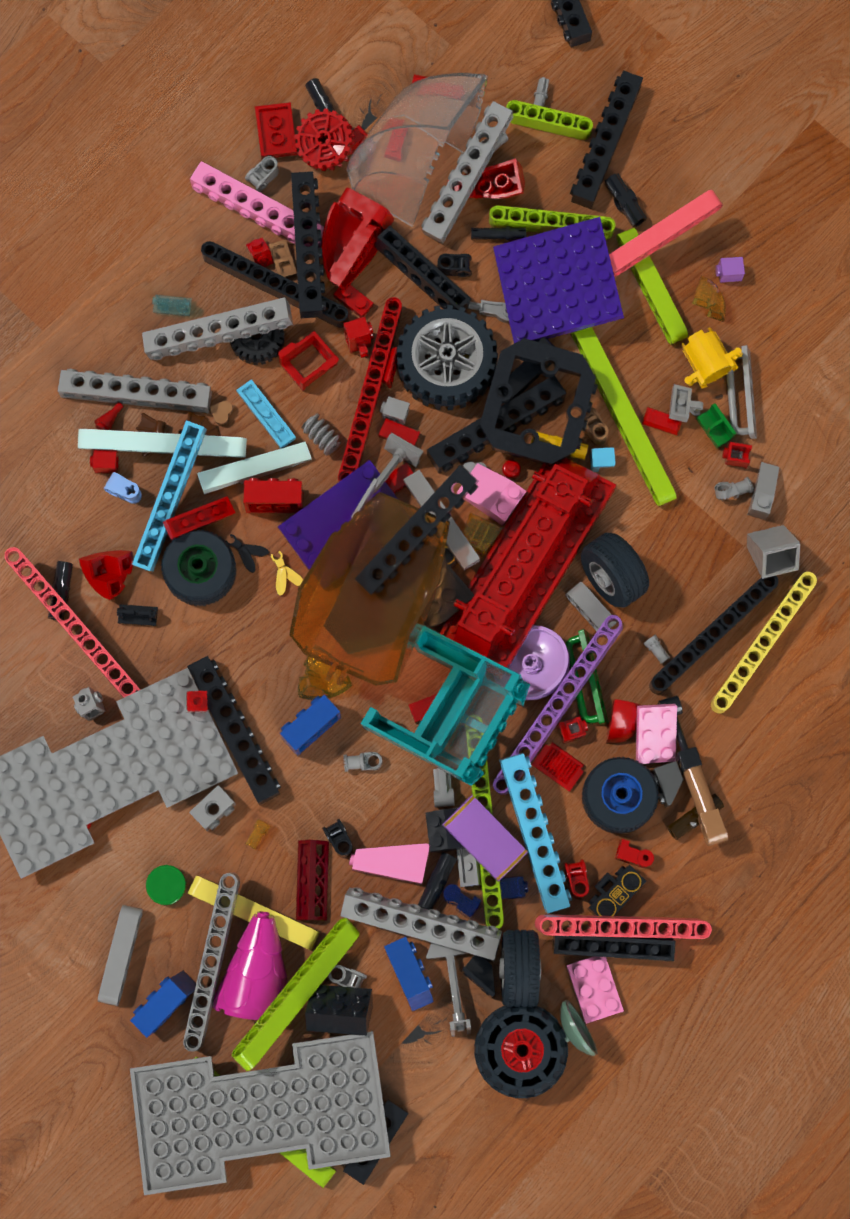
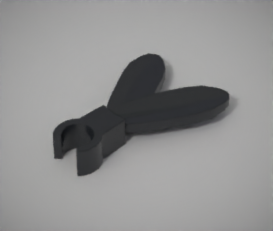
M230 534V537L235 541L233 543L227 542L228 546L239 551L246 569L254 573L255 563L251 555L263 557L268 555L269 551L265 547L258 545H242L235 535Z

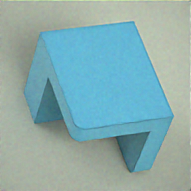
M614 448L591 449V471L599 472L600 467H614L616 464Z

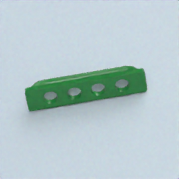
M585 629L579 630V635L573 636L566 641L565 645L570 656V670L575 664L573 645L581 642L582 650L584 651L590 642L588 631ZM589 653L586 657L590 662L594 661L593 653ZM595 669L589 681L597 715L589 716L587 714L582 689L577 695L576 700L582 720H585L588 724L599 722L601 725L609 724L597 669ZM578 670L575 673L576 677H579Z

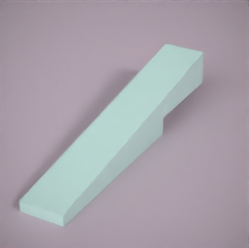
M302 442L197 473L205 495L239 482L243 484L244 480H249L250 478H261L310 461L312 458L306 442Z

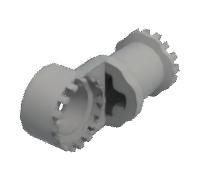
M749 477L737 483L720 482L714 487L716 498L719 500L720 498L721 500L723 498L726 500V498L729 499L731 497L737 499L742 494L753 493L752 482H750Z
M377 752L360 753V755L355 756L343 755L344 764H346L344 765L345 772L352 769L378 770L383 763L382 757ZM371 756L379 758V764L375 767L370 766L368 763Z

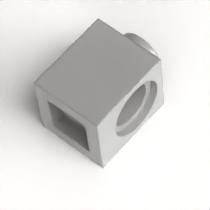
M388 396L387 402L383 401L380 410L383 420L387 418L404 425L410 410V403Z

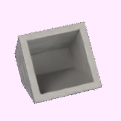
M784 525L747 534V548L762 579L799 570L800 542Z

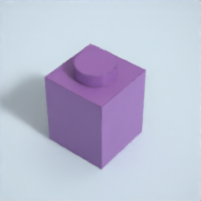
M743 257L721 258L719 264L716 265V276H719L720 283L742 281L745 275Z

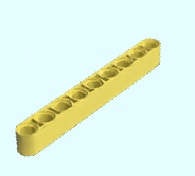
M803 573L794 583L713 698L711 708L714 712L724 713L732 705L816 585L817 578L813 573ZM802 579H808L810 586L804 585ZM792 594H797L800 597V601H795L792 598ZM781 609H787L789 616L783 615ZM770 624H776L779 627V631L772 630ZM760 639H766L768 646H762ZM749 654H755L757 661H751ZM738 669H744L747 676H740ZM733 684L736 687V692H730L727 685ZM718 699L725 702L724 708L717 705Z

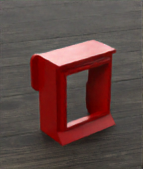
M315 331L297 344H288L278 353L280 366L302 391L335 365L337 366L339 358ZM313 345L326 362L303 378L290 361Z

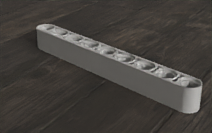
M234 872L226 873L221 877L183 1040L184 1047L191 1052L198 1050L205 1041L240 886V878ZM228 876L233 877L235 880L233 887H228L225 883ZM223 896H227L230 899L228 907H224L221 904ZM218 916L225 918L226 924L224 927H220L217 924L216 919ZM214 936H218L221 939L219 947L214 946L212 943ZM209 956L216 958V966L208 964L207 959ZM204 976H209L212 979L211 986H206L203 983ZM200 996L207 998V1006L199 1004L198 999ZM195 1016H200L203 1019L202 1026H197L194 1023ZM190 1036L197 1037L199 1041L198 1046L190 1044Z

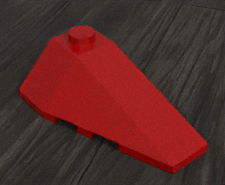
M515 158L485 168L469 198L506 199L524 193L525 179L521 164ZM456 185L453 190L460 191L462 186Z

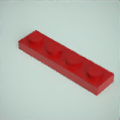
M228 496L167 519L163 524L172 540L193 530L230 517L236 512Z

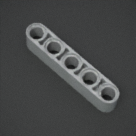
M122 905L98 994V1002L114 1006L119 1005L143 909Z

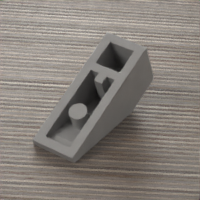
M761 462L747 515L764 520L769 516L778 479V466Z

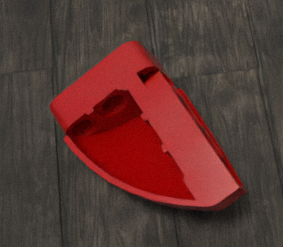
M346 187L339 200L332 204L322 237V255L327 278L333 285L343 290L359 276L378 252L375 248L377 237L386 228L391 226L395 220L387 208Z

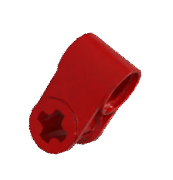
M581 859L580 862L571 864L564 863L565 875L571 895L576 899L584 898L589 892L584 860ZM575 885H582L585 888V892L583 894L576 893Z

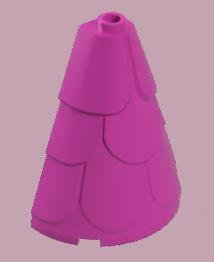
M259 911L252 916L215 993L212 1007L216 1011L223 1009L225 1010L224 1014L229 1016L258 1020L287 985V973L281 954L282 946L274 916H269L270 913Z

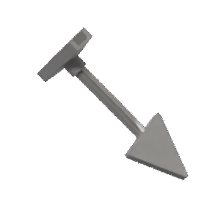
M391 433L387 438L384 449L392 453L393 458L377 479L374 478L351 518H357L368 509L374 493L381 488L399 463L404 460L417 467L424 451Z
M442 925L438 926L439 929L445 930ZM431 943L426 959L445 957L447 960L454 1014H452L453 1021L450 1022L451 1037L455 1036V1030L462 1032L465 1031V1028L467 1034H471L470 1019L465 1020V1014L462 1012L454 959L457 955L470 953Z

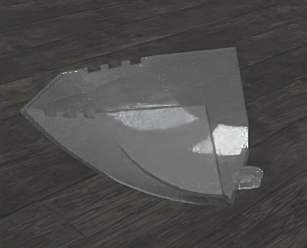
M472 73L443 74L421 79L404 88L395 96L351 156L346 169L352 190L381 204L393 216L413 227L429 182L426 175L427 173L430 175L433 173L435 167L431 165L432 160L435 159L437 161L440 156L436 152L438 146L443 147L447 143L463 154L467 149L466 144L472 136L481 111V104L483 103V99L479 96L483 97L485 92L481 88L485 89L488 76Z

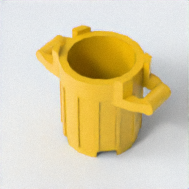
M708 328L709 332L704 333L703 330L694 333L687 338L689 343L686 346L682 343V351L695 372L685 378V383L688 386H692L698 382L703 389L708 387L707 384L715 382L733 370L734 372L738 369L735 360L742 357V350L735 348L727 353L718 335L712 328Z

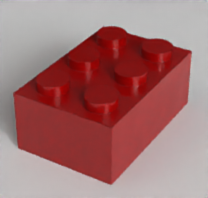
M250 478L249 480H244L243 503L246 513H297L303 508L304 491L302 481H298V479L290 478L287 481H279L277 478H269L268 481H260L259 478Z

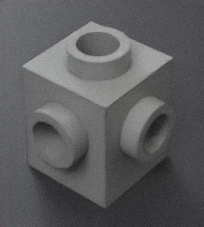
M88 687L80 690L78 694L73 696L75 710L88 721L106 712L102 703L103 697L99 691Z

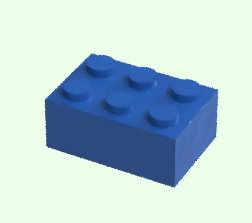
M325 694L322 697L317 696L311 702L312 706L307 710L302 709L296 715V720L292 723L290 721L281 728L282 732L280 735L282 740L297 756L341 719L340 711Z

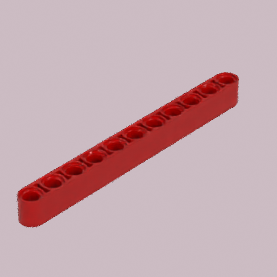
M396 297L389 298L384 306L339 470L338 482L361 465L382 388L389 353L393 347L402 314V303ZM391 306H396L398 309L392 311L389 308ZM392 323L394 326L387 328L385 324ZM381 340H388L389 343L386 344V345H383V344L380 343V341H381ZM383 357L384 360L378 362L375 360V358ZM372 374H378L380 377L377 379H373L370 376ZM374 391L375 394L373 396L366 395V392ZM363 408H369L371 410L369 413L366 414L361 412ZM363 425L366 428L363 431H359L356 427ZM355 442L361 444L359 448H353L351 445ZM349 460L356 461V464L353 466H349L346 463Z

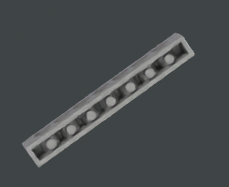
M494 101L491 106L488 105L486 107L482 122L479 121L476 125L475 135L473 138H469L465 153H461L456 169L450 172L447 185H444L440 190V198L437 202L433 203L430 216L426 217L421 227L424 235L441 244L445 242L514 117L512 110ZM492 121L497 122V125L495 127H490L488 125ZM483 137L489 138L486 143L479 142ZM474 153L480 154L477 159L471 158V155ZM465 169L471 170L468 175H463L462 172ZM461 185L462 188L460 191H454V186ZM447 201L453 202L451 207L444 206ZM438 217L444 218L442 223L435 222Z
M284 297L143 332L144 351L150 360H160L169 355L177 356L181 352L196 351L202 347H213L218 343H229L234 341V339L249 338L259 333L266 334L275 329H286L288 326L293 325L290 304Z
M75 369L61 370L58 393L62 398L108 403L120 402L126 405L209 413L212 396L211 387L205 383H197V385L189 384L187 381H178L177 383L171 382L168 379H160V381L152 380L149 377H141L140 379L134 378L131 375L115 376L112 373H104L103 375L97 374L94 371L78 372ZM79 381H83V382H84V384H83L82 386H80V387H77V386H76V383H77V382H79ZM98 383L103 384L102 387L99 389L94 388V386ZM116 385L121 386L118 391H114L113 387ZM135 387L140 388V390L136 393L131 392V390ZM153 389L159 390L155 395L150 394ZM172 391L177 392L174 397H170L168 394ZM190 393L196 394L193 399L187 398Z
M349 887L345 894L340 915L341 917L491 960H495L502 931L494 926H483L473 920H462L456 915L441 914L435 909L427 910L417 904H406L399 899L385 898L379 893L371 894L357 887ZM360 903L367 904L368 908H364ZM380 908L385 909L387 913H382ZM399 914L405 915L406 919L401 918ZM418 919L424 920L426 924L419 923ZM437 925H442L445 930L439 929ZM460 930L465 935H459L456 931ZM476 936H480V937H482L484 940H483V941H479V940L476 939Z

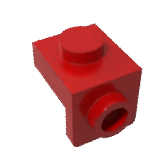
M263 237L246 244L247 250L255 263L263 267L274 263L270 249Z

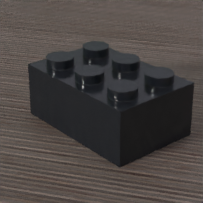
M320 985L308 1000L305 1012L306 1030L367 1036L373 1009L372 989Z

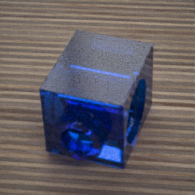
M523 877L502 878L500 880L501 899L524 898L525 893H528L527 881H524Z

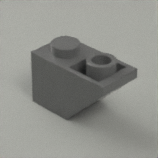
M676 761L652 770L659 790L658 799L661 804H664L665 808L672 804L683 781Z

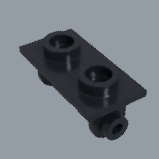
M120 604L119 608H117L119 624L156 626L158 607Z

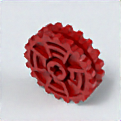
M324 108L323 112L317 109L315 114L308 113V118H302V125L297 126L296 130L299 132L294 136V139L297 140L295 148L299 150L298 155L302 157L305 163L316 170L319 168L321 171L326 172L327 168L331 171H334L336 166L341 168L343 166L342 162H348V155H353L354 152L352 146H355L356 142L352 139L355 137V133L351 130L353 128L352 125L349 124L344 116L334 110L331 112L329 109Z

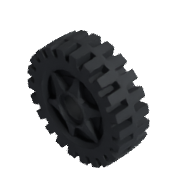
M275 329L269 333L260 334L262 336L258 339H254L253 335L249 338L234 339L230 344L236 356H239L242 361L245 360L248 364L253 362L254 365H258V363L266 364L265 361H273L272 358H276L279 351L282 350L285 339L284 329Z

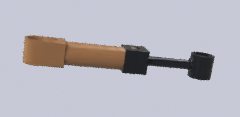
M678 696L658 701V705L676 704L677 716L683 713ZM677 717L676 737L681 751L677 753L676 759L682 775L685 776L699 815L698 822L705 842L708 846L728 841L727 831L719 809H716L703 774L702 762L697 748H688Z

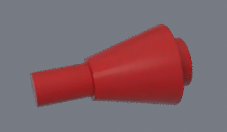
M120 402L112 410H109L95 420L97 430H111L117 414L124 407Z

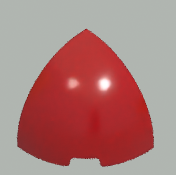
M115 550L95 553L79 558V563L91 587L102 597L111 600L125 588L123 583L127 575L131 574L133 568V552Z
M614 699L611 721L608 724L607 744L627 741L636 734L637 706L643 705Z

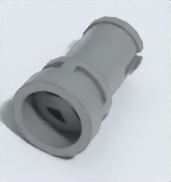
M655 634L643 644L649 648V651H652L660 664H662L671 656L662 647Z

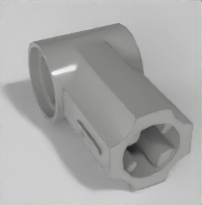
M442 768L433 769L435 808L454 806L451 773Z

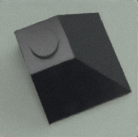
M474 955L461 972L492 998L495 995L493 968L490 964L491 959Z

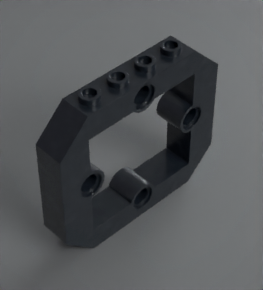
M523 338L500 352L479 427L492 450L552 466L574 454L576 449H580L582 438H579L580 433L585 431L588 421L584 420L586 412L590 413L593 404V402H590L591 394L595 395L598 386L595 383L596 377L582 354ZM514 359L539 365L540 372L545 377H553L558 371L580 377L573 403L566 411L568 421L560 446L539 441V435L533 429H525L521 435L495 428L501 404L508 402L512 397L513 390L508 380ZM548 362L553 363L555 369L548 371L544 365ZM504 388L508 391V395L501 397L497 391ZM578 409L581 416L578 418L573 417L571 410ZM532 435L534 442L527 444L524 441V436Z

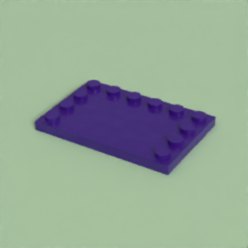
M370 460L278 526L280 532L322 589L355 564L360 552L368 543L371 534L401 510L408 519L411 518L386 482L374 493L368 509L357 518H351L374 478L377 479L380 475Z

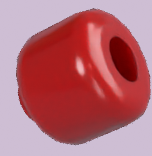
M515 460L506 461L502 466V475L510 480H515L519 477L521 472L520 464Z

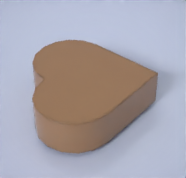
M222 401L209 407L218 425L223 426L228 423L229 415L233 412L230 402Z

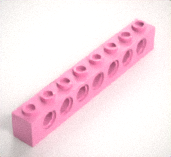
M200 162L190 178L193 190L208 195L211 200L223 203L229 210L234 209L238 211L244 218L255 220L259 226H266L274 234L283 235L288 241L295 244L294 226L292 228L286 227L288 224L294 225L292 209L206 163ZM210 182H214V183H215V184L212 185V186L207 185V184L210 183ZM226 190L231 191L229 194H223ZM240 199H246L243 203L239 202ZM257 207L263 208V209L260 210V211H255V210H254V209L257 208ZM271 216H278L277 219H270ZM317 224V230H321L322 240L324 226ZM306 225L303 228L310 229L312 226ZM318 241V247H322V241ZM308 242V243L305 244V246H307V247H310V246L313 245V244L310 243V242Z

